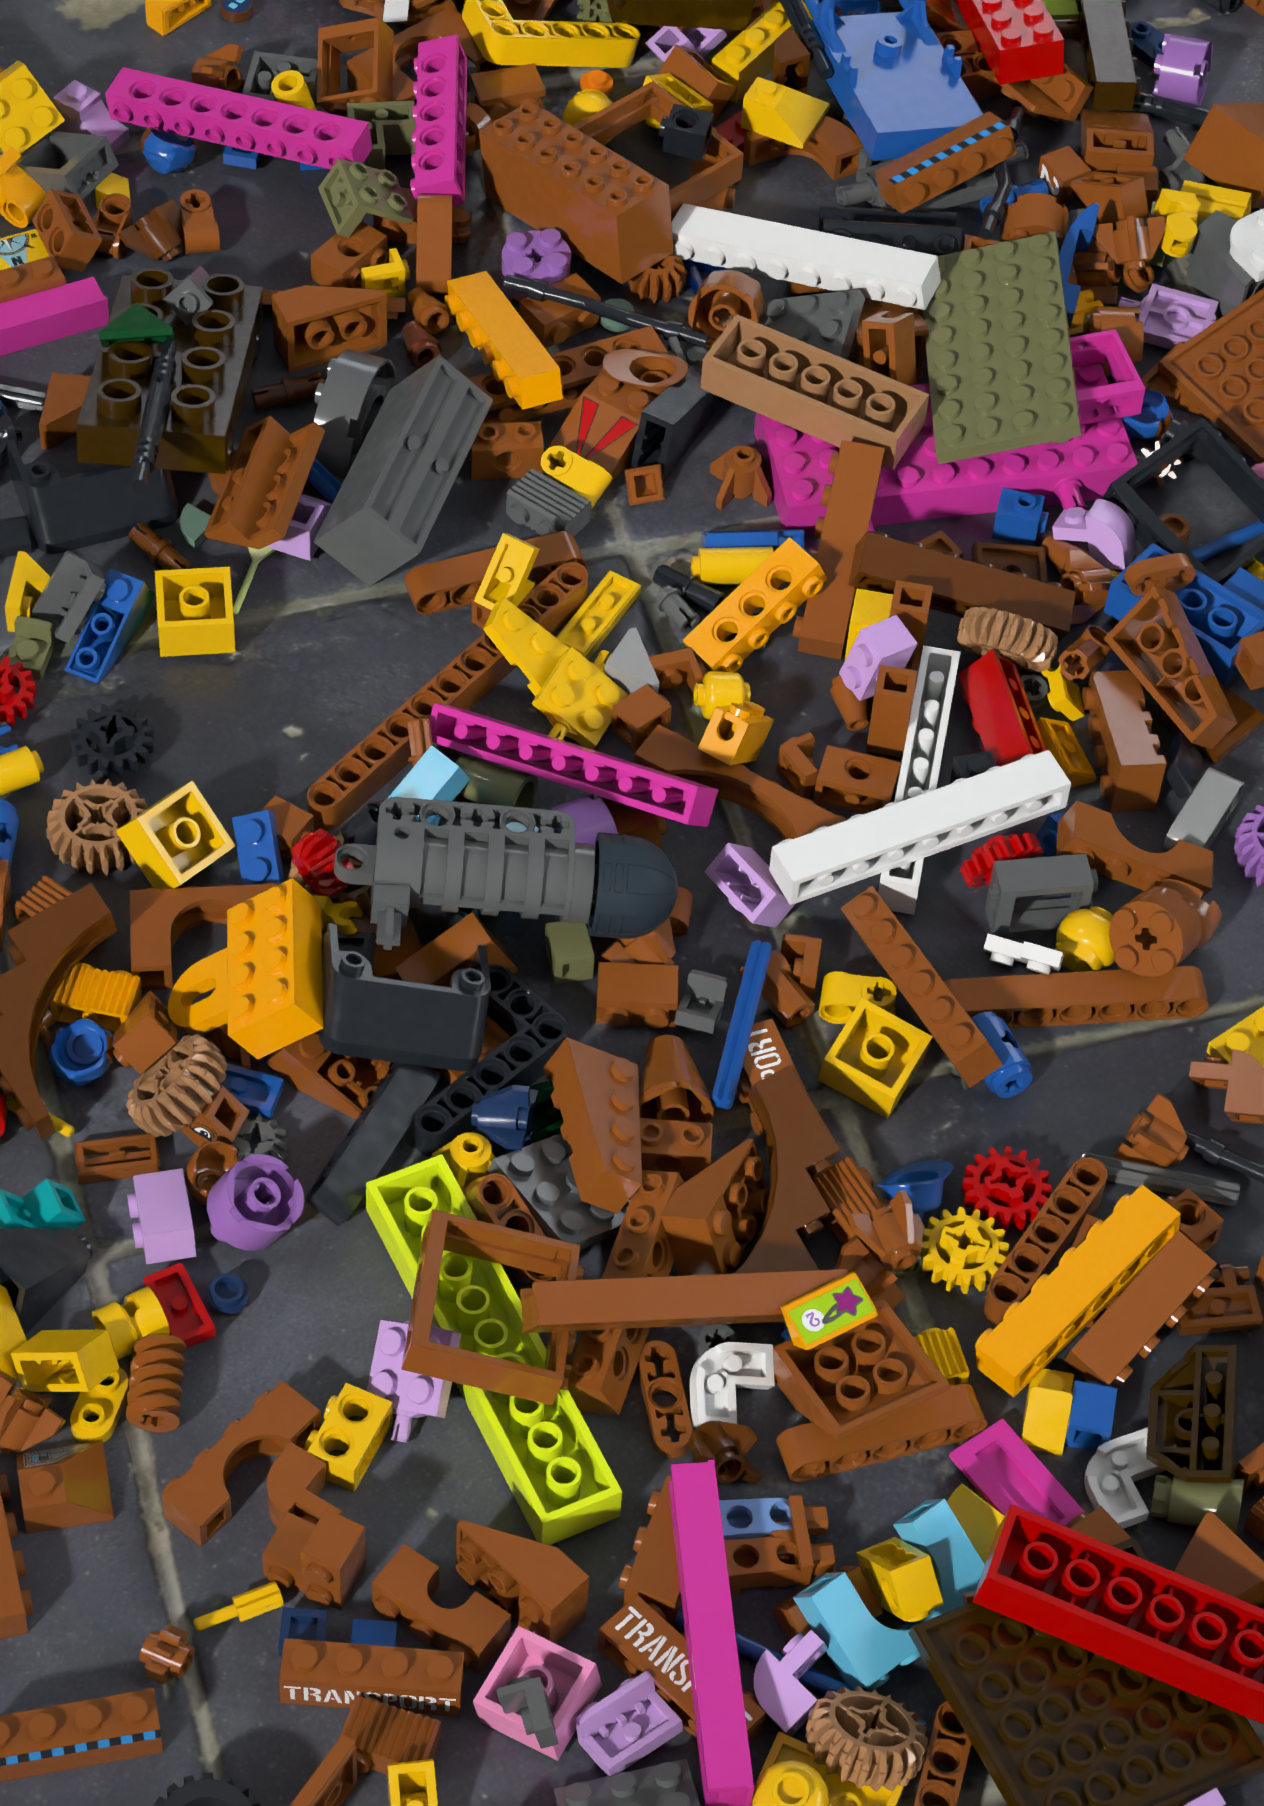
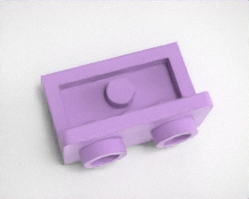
M648 1671L643 1672L636 1678L625 1680L616 1691L601 1701L587 1705L575 1719L578 1743L607 1776L621 1773L683 1731L682 1720L655 1691L654 1677Z

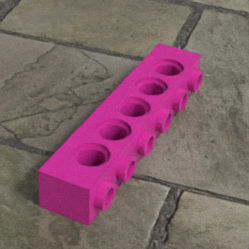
M456 34L418 43V57L414 58L417 81L413 82L417 105L412 107L416 129L412 130L415 154L411 155V163L415 178L410 181L411 191L415 200L418 198V194L452 195V206L465 204L467 57Z

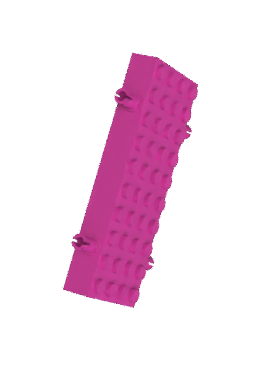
M1101 364L1074 368L1075 384L1078 390L1109 385ZM929 383L912 385L910 387L929 394L925 425L894 470L882 466L868 532H876L874 526L997 512L1002 488L1045 496L1043 506L1062 504L1063 510L1073 507H1081L1088 510L1084 501L1102 499L1109 485L1138 463L1122 419L1116 418L1081 425L1082 436L1074 437L1066 443L1057 444L1049 442L938 464L935 452ZM756 412L754 434L760 454L766 460L765 472L782 530L803 529L804 535L814 534L818 516L825 518L827 507L821 506L825 484L832 485L834 478L833 474H828L832 452L839 453L840 448Z

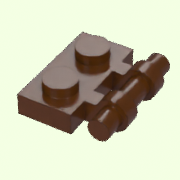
M1231 1262L1217 1263L1216 1268L1209 1275L1214 1279L1212 1284H1218L1219 1287L1208 1288L1199 1299L1191 1294L1182 1304L1188 1311L1176 1324L1179 1336L1261 1329L1263 1317L1254 1284L1240 1286L1237 1284V1282L1249 1281L1250 1273L1248 1266H1232Z

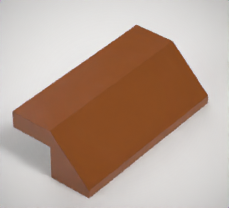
M271 416L247 427L204 535L209 539L259 550L285 538L325 430L316 422H313L290 434Z

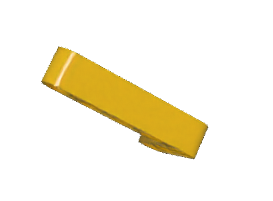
M465 0L461 15L483 57L489 62L498 65H527L535 63V66L626 68L632 65L641 35L637 28L626 23L513 20L503 0Z

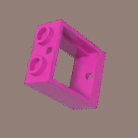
M1116 329L1070 337L1074 368L1106 362L1116 382L1078 390L1076 387L1080 424L1085 425L1141 414L1145 387Z

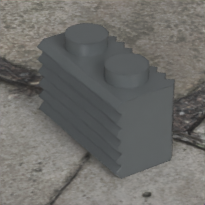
M531 468L529 472H526L525 476L521 477L520 481H517L516 485H513L508 490L506 514L519 525L524 524L526 527H530L531 530H536L540 536L566 531L575 537L590 522L591 501L536 469Z

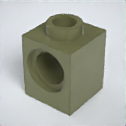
M560 920L546 923L544 947L554 985L593 979L594 952L586 924L561 922Z

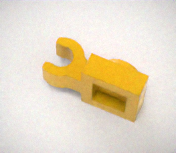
M1061 665L1055 671L1051 667L1042 671V674L1049 681L1050 692L1047 693L1052 708L1056 712L1061 711L1071 722L1084 717L1079 686L1073 682V679L1070 681L1060 673Z
M313 896L321 903L322 932H326L328 924L333 923L337 924V932L340 931L345 935L356 933L357 928L349 918L353 916L362 917L363 912L358 903L354 901L332 903L329 896Z

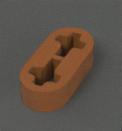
M1174 553L1135 562L1126 570L1124 579L1134 595L1144 596L1154 585L1169 591L1183 588L1194 579L1196 570L1186 554Z

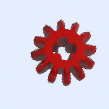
M321 828L308 833L298 840V843L291 848V855L293 856L292 861L298 869V874L302 876L305 884L310 886L313 893L319 896L330 897L348 887V883L339 880L334 874L333 869L336 851L342 845L335 840L333 834L327 833ZM349 858L341 862L346 868L354 869Z

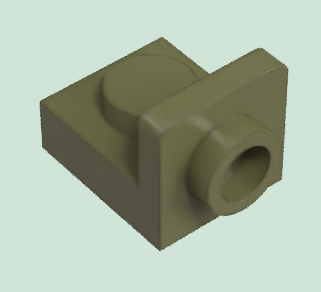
M17 616L14 622L16 636L7 655L10 665L13 666L20 661L23 663L24 671L31 670L33 679L42 680L55 648L53 624L38 618Z

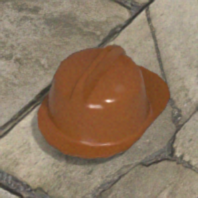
M636 349L614 350L606 354L602 361L603 369L607 375L617 381L630 384L656 398L666 388L683 380L688 373L687 363L680 357Z

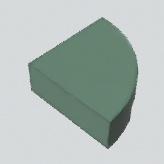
M187 503L180 517L181 531L185 542L193 549H196L207 538L204 532L211 515Z

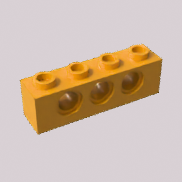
M789 537L683 639V642L687 648H692L695 658L698 661H702L708 671L737 672L747 656L755 649L764 646L775 629L792 619L797 608L821 590L827 577L820 564ZM791 582L786 589L778 590L783 583ZM764 608L760 614L751 616L756 609ZM737 633L733 640L724 642L729 635Z

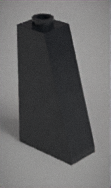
M697 360L688 368V373L683 380L666 388L642 411L630 469L660 464L662 481L664 483L722 404L723 398L700 389L703 361Z

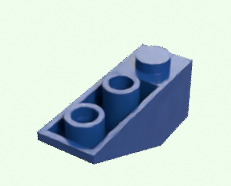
M111 568L104 581L106 584L105 591L101 599L96 604L94 603L65 667L66 672L98 685L141 627L156 594L144 581Z

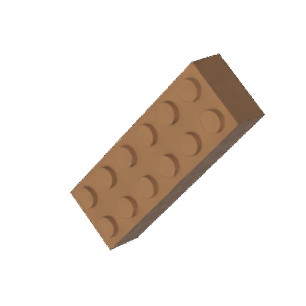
M738 314L734 316L704 356L702 363L700 389L839 448L842 440L885 448L882 466L894 470L925 425L929 394Z

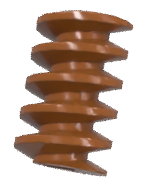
M166 1334L149 1335L136 1341L132 1347L133 1359L130 1362L131 1375L129 1377L130 1389L127 1393L126 1418L130 1424L138 1429L153 1433H169L180 1424L179 1417L176 1415L181 1411V1403L178 1400L182 1397L183 1392L182 1387L179 1385L184 1381V1374L181 1370L185 1366V1358L182 1355L186 1352V1343L181 1338Z

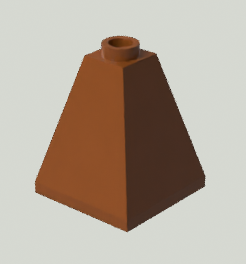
M1210 1510L1203 1517L1174 1572L1259 1608L1264 1606V1561Z

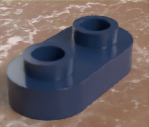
M1146 22L1131 23L1128 38H1133V54L1150 68L1154 69L1157 54H1164L1162 53L1164 35Z

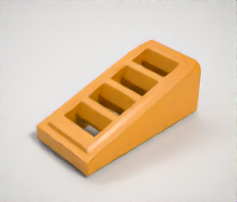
M145 0L146 22L152 29L165 36L211 7L212 1Z

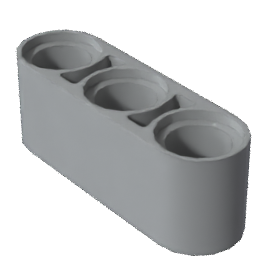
M1209 767L1171 825L1164 840L1163 849L1169 851L1181 839L1209 850L1235 809L1243 793L1245 783Z

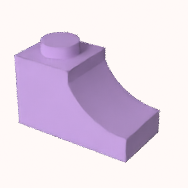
M74 80L53 97L54 106L65 119L63 123L56 127L59 131L106 136L113 152L130 139L129 128L119 121L110 118L109 111L101 99V93Z

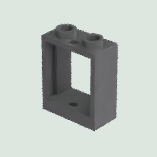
M51 131L22 153L20 160L16 162L24 172L43 188L46 194H48L50 189L80 195L82 200L119 165L106 136ZM59 163H66L61 169H54Z
M1087 854L994 861L985 905L991 934L1002 938L1056 934L1060 923L1068 914L1077 909H1089L1093 906L1092 893L1098 890V876L1096 869H1090ZM1072 893L1070 898L1015 902L1016 897Z

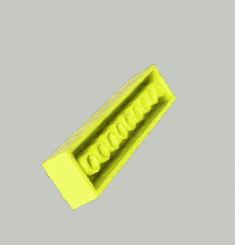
M442 1154L366 1183V1210L412 1299L422 1237L432 1209L477 1220ZM443 1250L432 1324L440 1329L461 1333L459 1349L544 1369L547 1349L538 1333H522V1326L524 1325L521 1301L502 1265ZM456 1383L537 1542L552 1545L620 1517L622 1490L568 1389H559L553 1405H548Z

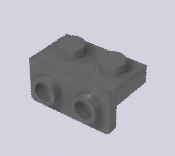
M71 551L64 553L32 609L34 617L53 624V632L56 638L69 644L73 635H79L83 630L88 617L86 612L92 602L96 604L101 599L106 588L100 566Z

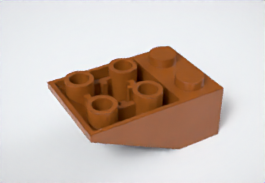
M1092 109L1081 110V159L1091 169V172L1115 174L1117 164L1152 167L1154 159V132L1148 114Z
M319 1031L275 1051L266 1062L268 1066L295 1089L355 1120L394 1063L332 1053L320 1043Z
M747 1139L679 1186L660 1216L679 1276L731 1274L734 1267L738 1266L741 1255L749 1241L755 1237L756 1229L766 1214L770 1190L767 1189L763 1175V1162L758 1157L754 1139Z
M464 1520L457 1523L456 1569L459 1575L470 1585L476 1583L487 1594V1598L511 1614V1617L518 1622V1626L557 1644L586 1618L589 1576L559 1548Z

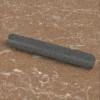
M1084 1152L1081 1155V1158L1092 1157L1102 1162L1107 1169V1181L1135 1187L1144 1185L1150 1190L1180 1195L1189 1188L1201 1200L1228 1206H1236L1239 1199L1240 1184L1236 1182Z

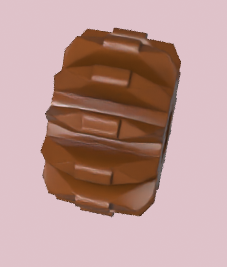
M672 253L631 278L628 282L631 293L639 294L641 301L651 298L654 304L657 299H662L668 303L671 296L679 297L680 291L686 282V272L682 257L675 256Z

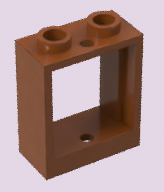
M376 17L318 28L316 103L327 113L346 117L347 103L392 101L394 31L381 18ZM374 47L373 88L340 94L341 53Z

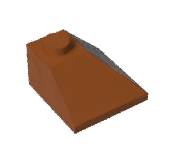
M103 1440L16 1453L27 1534L114 1520Z

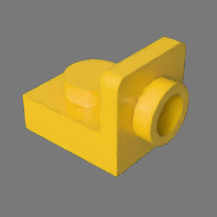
M397 248L389 249V263L361 268V289L385 290L387 297L405 295V280H410V270L407 260H401Z

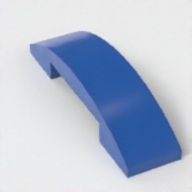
M1096 203L1088 206L1073 222L1059 253L1069 328L1075 313L1081 286L1067 283L1075 249L1084 252L1088 250L1100 204Z

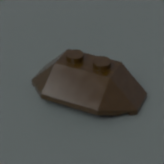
M1193 1345L1185 1353V1358L1173 1365L1150 1388L1146 1458L1186 1482L1232 1483L1235 1478L1238 1422L1237 1345Z

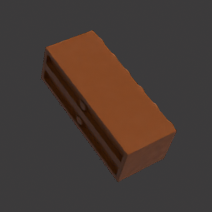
M532 101L521 105L514 111L479 130L486 198L536 230L543 231L548 228L560 232L561 238L568 244L571 252L623 284L673 253L669 185Z

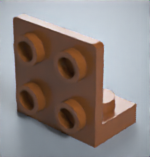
M1065 63L1063 74L1000 85L1002 86L1001 92L1004 95L1022 103L1021 108L1024 109L1025 113L1033 117H1038L1041 114L1055 122H1059L1060 119L1075 122L1094 88Z

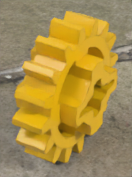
M963 1207L958 1208L957 1215L952 1216L947 1209L942 1210L941 1219L938 1220L931 1217L927 1229H924L920 1252L921 1258H923L921 1269L922 1271L933 1270L931 1282L935 1284L942 1279L945 1280L946 1290L949 1292L953 1289L954 1285H960L963 1294L968 1293L970 1285H975L980 1292L984 1291L986 1280L990 1282L1007 1257L1009 1243L1003 1242L1005 1231L1004 1229L993 1230L995 1219L990 1217L982 1221L980 1219V1210L978 1209L973 1212L972 1216L966 1215Z

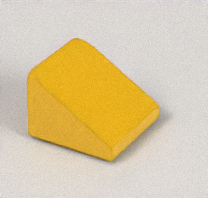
M111 172L95 187L96 208L99 207L102 198L108 194L120 193L130 200L128 178Z

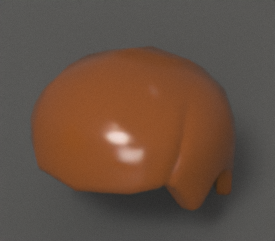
M219 1140L206 1142L190 1157L184 1172L185 1183L189 1192L199 1204L207 1207V1198L212 1186L238 1162V1150L234 1146Z

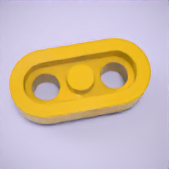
M121 1367L105 1379L114 1381L111 1385L104 1386L98 1384L89 1392H80L70 1416L71 1431L79 1443L103 1440V1443H105L112 1436L127 1401V1393L129 1391L128 1376ZM91 1415L99 1417L94 1422H88L85 1420L88 1416Z

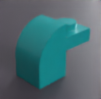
M48 1178L22 1198L0 1188V1228H72L74 1231L86 1222L72 1190Z

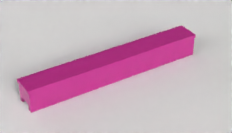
M94 276L0 303V356L107 325L109 321L108 299L103 295Z
M715 1461L671 1464L672 1481H669L668 1487L704 1805L751 1806L754 1783Z

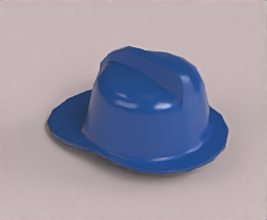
M943 1160L917 1162L894 1170L882 1182L876 1185L877 1187H882L885 1198L890 1202L899 1190H906L912 1202L913 1214H919L922 1219L925 1212L935 1210L941 1205L944 1179L952 1172L954 1167L950 1162Z

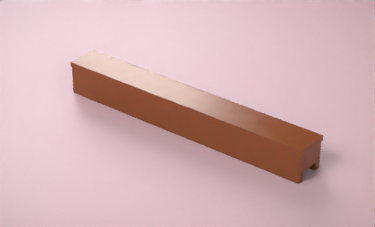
M847 1269L534 1282L532 1283V1288L520 1290L524 1325L522 1326V1333L785 1321L781 1306L848 1273Z

